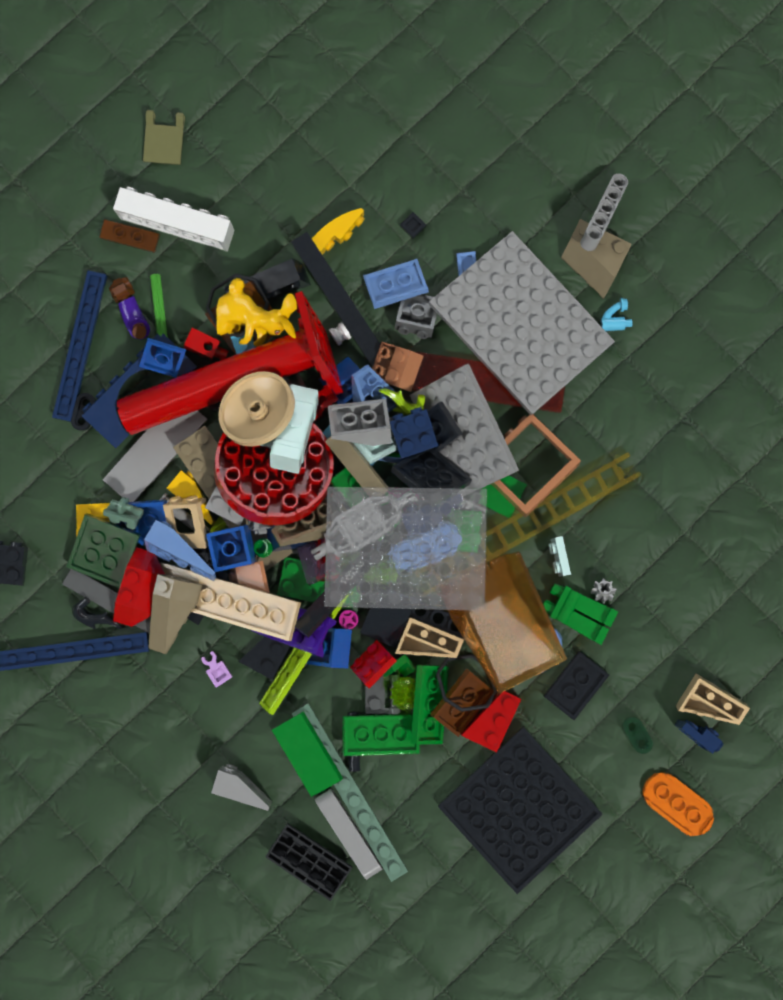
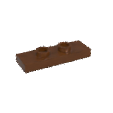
M104 219L99 237L103 240L155 253L160 234Z

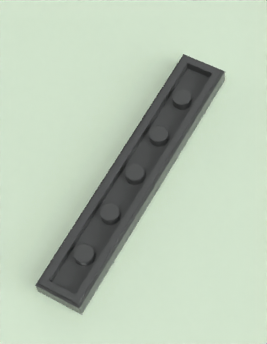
M70 569L62 584L114 613L118 593L93 578ZM151 617L135 626L150 634Z

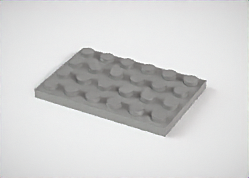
M469 364L456 369L410 395L413 404L417 403L418 395H424V409H427V411L437 403L443 402L463 435L440 452L472 479L469 486L458 492L460 497L466 496L519 471Z

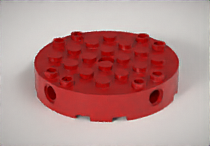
M313 423L304 454V461L301 464L299 474L270 467L271 448L260 445L242 446L233 442L223 433L218 442L214 462V477L219 493L232 510L242 517L259 524L285 525L305 518L321 504L328 492L332 479L334 460L331 449L325 442L327 438Z

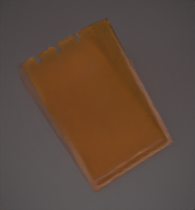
M519 551L489 561V565L485 563L474 568L473 574L471 571L457 576V583L454 579H451L439 585L442 591L440 594L452 621L498 693H502L567 660Z

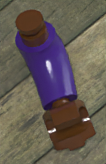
M118 278L113 281L109 290L115 303L121 301L118 306L123 322L133 338L145 339L150 333V326L142 314L135 297H129L135 294V291L128 278Z

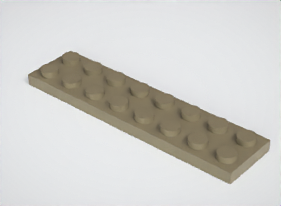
M204 426L173 448L210 499L217 486L214 477V462L218 444L206 426ZM223 518L229 529L239 527V525ZM244 518L240 526L248 525V519ZM251 531L253 544L261 538L268 539L267 534L258 535ZM291 549L275 551L266 558H261L257 555L256 558L257 562L263 561L266 572L293 553Z

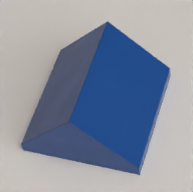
M147 338L139 367L176 378L186 349Z

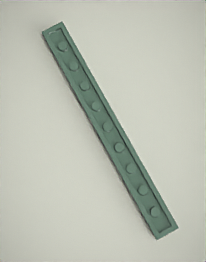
M309 703L292 713L293 717L304 711L343 777L340 782L334 784L335 788L391 882L407 873L408 869Z

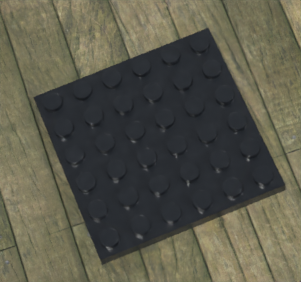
M524 727L518 730L498 749L497 753L495 752L438 805V808L516 894L523 890L603 815Z

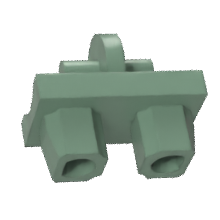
M122 497L120 501L112 499L108 508L103 510V515L109 517L111 523L118 524L123 521L126 522V526L129 529H135L139 524V519L144 514V509L129 505V499L126 497Z

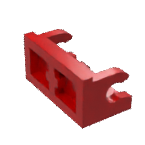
M327 385L319 391L316 418L313 423L322 419L328 412V406L334 405L339 400L332 390H329Z

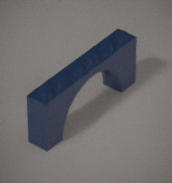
M156 334L152 338L154 340L176 346L164 334H162L161 336L159 334ZM144 348L136 355L138 359L134 363L130 361L123 368L125 372L120 377L116 375L109 382L111 386L107 390L103 388L95 396L97 400L93 404L89 402L82 409L84 412L82 417L115 448L129 436L117 414V397L124 382L136 372L145 369L139 367ZM184 355L178 376L192 372L197 367L186 355Z

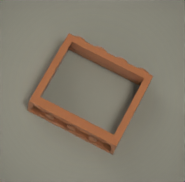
M524 415L518 421L519 425L514 430L511 428L504 435L507 445L526 427L532 424L569 462L526 504L500 480L491 483L525 518L581 462L534 415H529L528 417Z

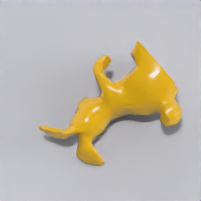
M236 278L230 282L229 292L219 298L216 314L217 334H220V336L238 332L241 325L245 326V337L239 341L240 344H248L251 341L254 329L257 333V340L253 343L255 346H260L266 341L267 332L270 335H280L285 329L292 338H296L295 329L288 320L290 315L297 310V301L293 294H287L280 310L273 309L267 311L257 306L252 298L243 292L245 283L240 278Z

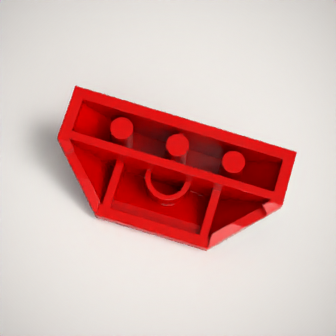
M136 547L127 564L115 601L114 622L133 627L151 617L152 598L157 575L165 574L155 554Z

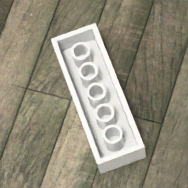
M120 187L113 210L121 220L227 252L235 231L229 218L224 215L218 214V216H214L204 209L197 211L192 209V206L184 203L177 205L168 198L161 200L148 192H145V194L138 193L136 189L126 187V189Z

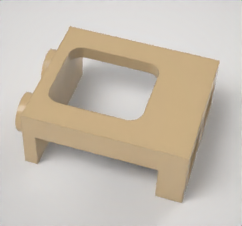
M181 496L172 497L169 502L163 505L166 522L172 526V529L192 549L207 548L209 545L201 505L206 502V498H198V496H190L181 499ZM173 509H190L195 533H180L177 531Z

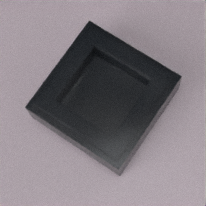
M412 212L400 224V227L414 239L426 227V224Z

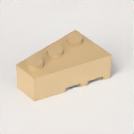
M409 617L395 654L457 658L464 639Z
M695 674L676 704L678 711L711 717L740 725L750 709L745 702L698 674Z

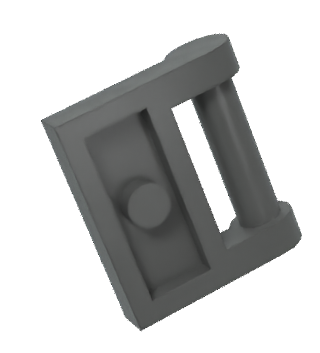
M390 674L387 677L382 675L370 689L365 685L366 714H400V707H398V681H400V674ZM385 681H390L391 707H385Z

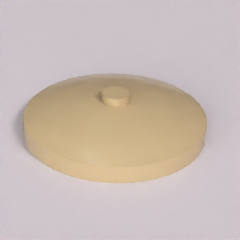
M255 372L242 377L227 390L221 401L218 415L223 432L233 442L242 446H259L272 441L285 430L291 421L295 408L293 391L287 382L275 373Z

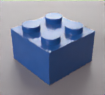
M248 525L206 534L214 572L257 562L252 535Z

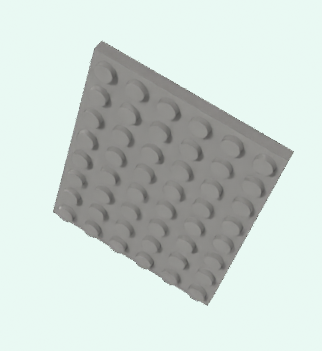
M513 231L428 303L531 416L615 342Z

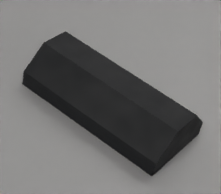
M289 823L286 824L265 856L329 901L332 900L353 867Z

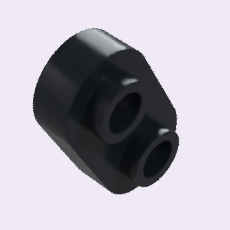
M89 393L80 394L74 406L71 424L79 431H85L91 426L86 420L83 425L79 424L80 419L83 418L82 414L84 412L82 409L85 407L84 402L89 400L93 404L96 401L95 397Z

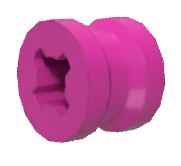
M352 610L343 611L340 614L339 623L345 629H352L358 623V615Z

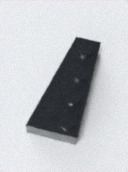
M293 258L250 276L257 280L268 300L311 285L304 264ZM243 279L245 284L249 282V280ZM229 286L224 287L226 293L229 292Z

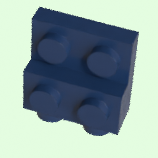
M421 407L410 410V415L403 416V413L392 416V421H389L401 459L438 446L427 409L422 410Z
M679 719L674 724L675 727L702 749L712 754L718 752L724 744L718 738L719 734L712 728L699 725L697 727L691 721Z

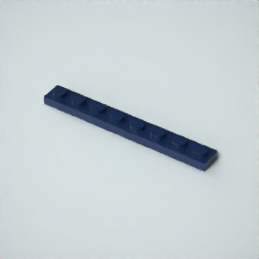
M87 271L52 415L54 419L71 422L76 399L80 393L108 277L106 274Z
M148 633L0 651V671L149 652Z

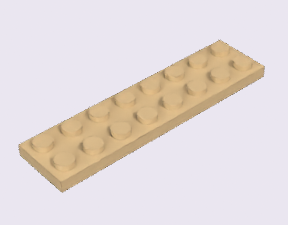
M160 563L165 574H171L202 584L198 604L191 612L286 641H292L301 602L219 578H215L212 581L191 570L167 563Z

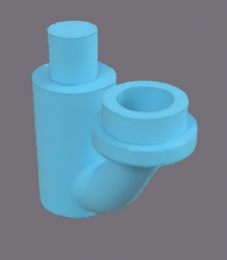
M620 298L619 302L606 310L600 321L602 329L605 331L625 330V327H632V319L625 320V317H612L619 309L620 312L628 309L627 299Z

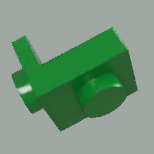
M404 654L396 659L397 661L383 676L387 677L398 669L406 677L416 669L412 661Z

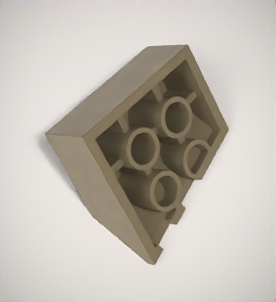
M580 219L561 259L604 299L631 247V243L605 231L597 248L593 251H587L581 247L580 241L589 223Z

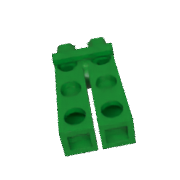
M553 584L549 593L556 596L557 599L555 603L545 599L541 609L549 614L548 617L556 619L591 641L602 645L609 629L575 612V610L607 627H611L619 611L571 590L568 586Z

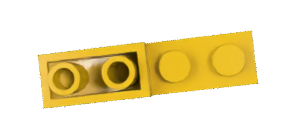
M359 208L347 212L329 222L316 233L312 240L322 255L326 250L330 251L335 244L334 240L342 244L343 241L350 239L353 234L351 231L355 226L359 227L365 219L364 210Z

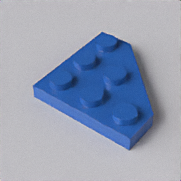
M167 500L129 502V505L144 509V514L139 519V524L135 529L127 528L126 522L123 521L117 525L141 534L138 542L141 545H145L144 539L156 520L166 522L163 505L167 503Z

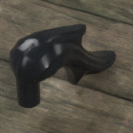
M84 597L72 608L73 616L79 622L93 629H96L95 624H108L122 629L120 623L114 622L113 618L107 616V612L102 614L88 612L84 608L90 603L87 597Z

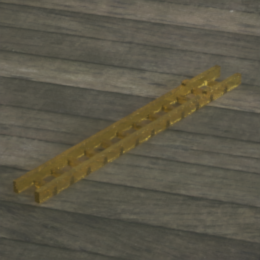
M629 452L545 498L534 510L546 505L553 520L541 525L533 510L529 515L537 529L524 534L517 522L518 519L523 517L519 513L481 534L480 545L487 557L474 563L469 552H463L470 564L468 568L459 573L457 572L450 557L461 552L457 551L448 557L413 572L412 576L414 578L429 570L437 584L423 592L424 597L640 477L641 473L637 472L624 479V472L621 467L616 465L630 457ZM612 468L619 483L608 488L600 473ZM595 477L603 492L591 498L583 483ZM579 486L587 501L575 507L567 492ZM562 495L570 510L558 516L550 501ZM512 523L520 538L508 545L500 529ZM496 533L503 548L491 554L483 539ZM446 561L453 576L441 582L433 567Z

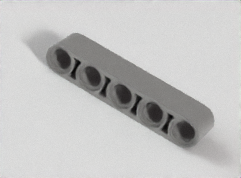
M614 174L580 241L583 249L593 251L597 248L628 185V179L623 174Z
M329 789L315 798L319 809L363 877L368 880L383 870L379 860L335 792Z

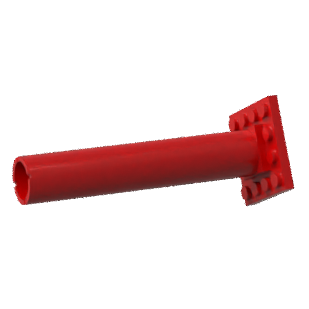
M302 291L295 293L297 300L296 311L301 315L298 318L300 330L295 332L296 338H292L290 335L283 336L118 399V414L126 431L130 435H134L221 402L227 390L236 381L255 372H271L285 378L315 366L322 379L326 380L329 390L333 389L336 395L343 393L327 332Z

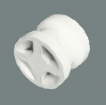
M342 322L336 328L329 329L331 336L338 346L345 339H351L348 330Z

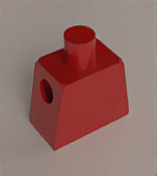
M191 328L184 344V349L212 361L213 357L223 360L228 354V350L219 347V340ZM210 345L212 350L207 351L204 349V346Z

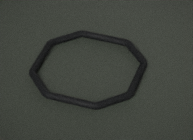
M234 274L212 287L206 310L216 327L217 320L210 309L214 291L236 277L253 281L265 302L264 309H268L269 301L255 278ZM245 330L242 331V332H240L239 334H238V333H232V334H228V333H227L226 335H231V336H235V337H241V336L245 335Z
M473 654L460 655L457 658L447 657L436 672L443 700L459 711L464 712L488 708L498 693L491 666ZM473 658L487 667L494 692L486 704L462 708L446 697L440 673L448 661Z

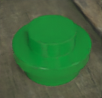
M261 538L255 542L254 552L258 557L266 558L272 553L273 548L270 540Z

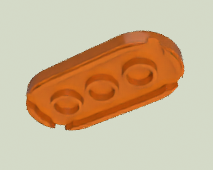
M660 772L653 774L646 780L643 787L644 800L658 814L689 836L703 835L710 830L714 817L713 810L707 801L671 774Z

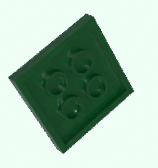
M86 513L66 567L120 588L127 564L137 547L141 534Z

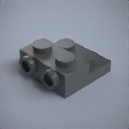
M421 294L402 300L397 314L395 330H398L403 335L409 333L417 334V337L421 339L432 338L437 313L428 303L434 297Z

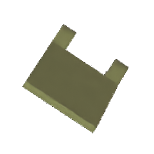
M147 110L143 162L181 165L185 115L179 112L176 113V126L155 125L156 115L154 111Z

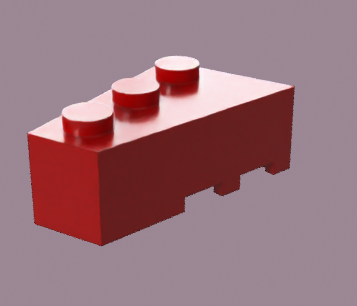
M502 689L495 696L490 706L484 708L463 730L461 736L497 753L521 698Z

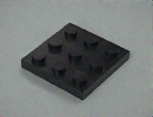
M430 449L407 457L395 464L391 469L395 476L433 508L469 486L472 481L470 477L440 452L433 455Z

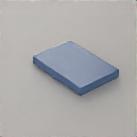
M417 259L363 275L374 309L429 292Z

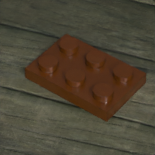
M466 668L447 692L446 697L464 708L485 704L494 691ZM442 699L430 715L459 737L480 709L462 712Z

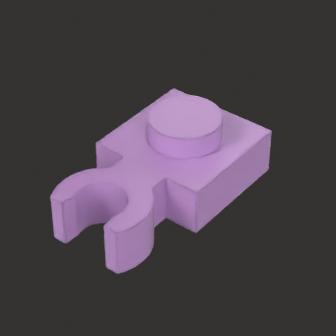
M211 651L212 661H207L205 657L201 659L205 665H209L210 669L206 673L215 687H218L233 676L224 661L218 663L216 653Z

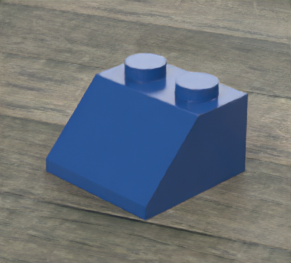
M331 627L327 631L322 644L323 658L312 654L306 664L330 668H348L352 630Z

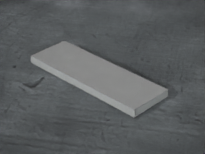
M197 410L147 429L105 476L103 481L121 497L128 498L129 502H136L175 458L177 453L173 447L198 431L208 419Z

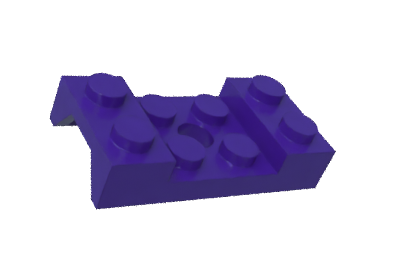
M299 609L297 620L306 612V609ZM327 617L309 638L297 630L293 633L292 641L251 631L323 658L322 644L327 631L336 625L337 621Z

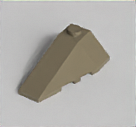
M331 489L328 490L321 504L311 514L290 524L277 525L271 532L280 547L325 539L323 534L329 530L334 519L347 510L336 491ZM338 530L332 537L337 535L340 532V530Z
M171 574L157 575L152 598L149 649L163 654L168 653L182 625L187 622L190 612L198 604L202 584Z

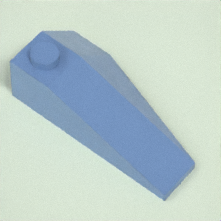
M368 364L351 375L353 402L386 399L388 413L396 408L395 402L389 396L379 392V389L383 388L394 390Z
M157 520L154 522L144 539L147 551L168 562L173 559L179 567L189 566L191 567L190 570L212 581L215 580V572L172 529L169 523Z

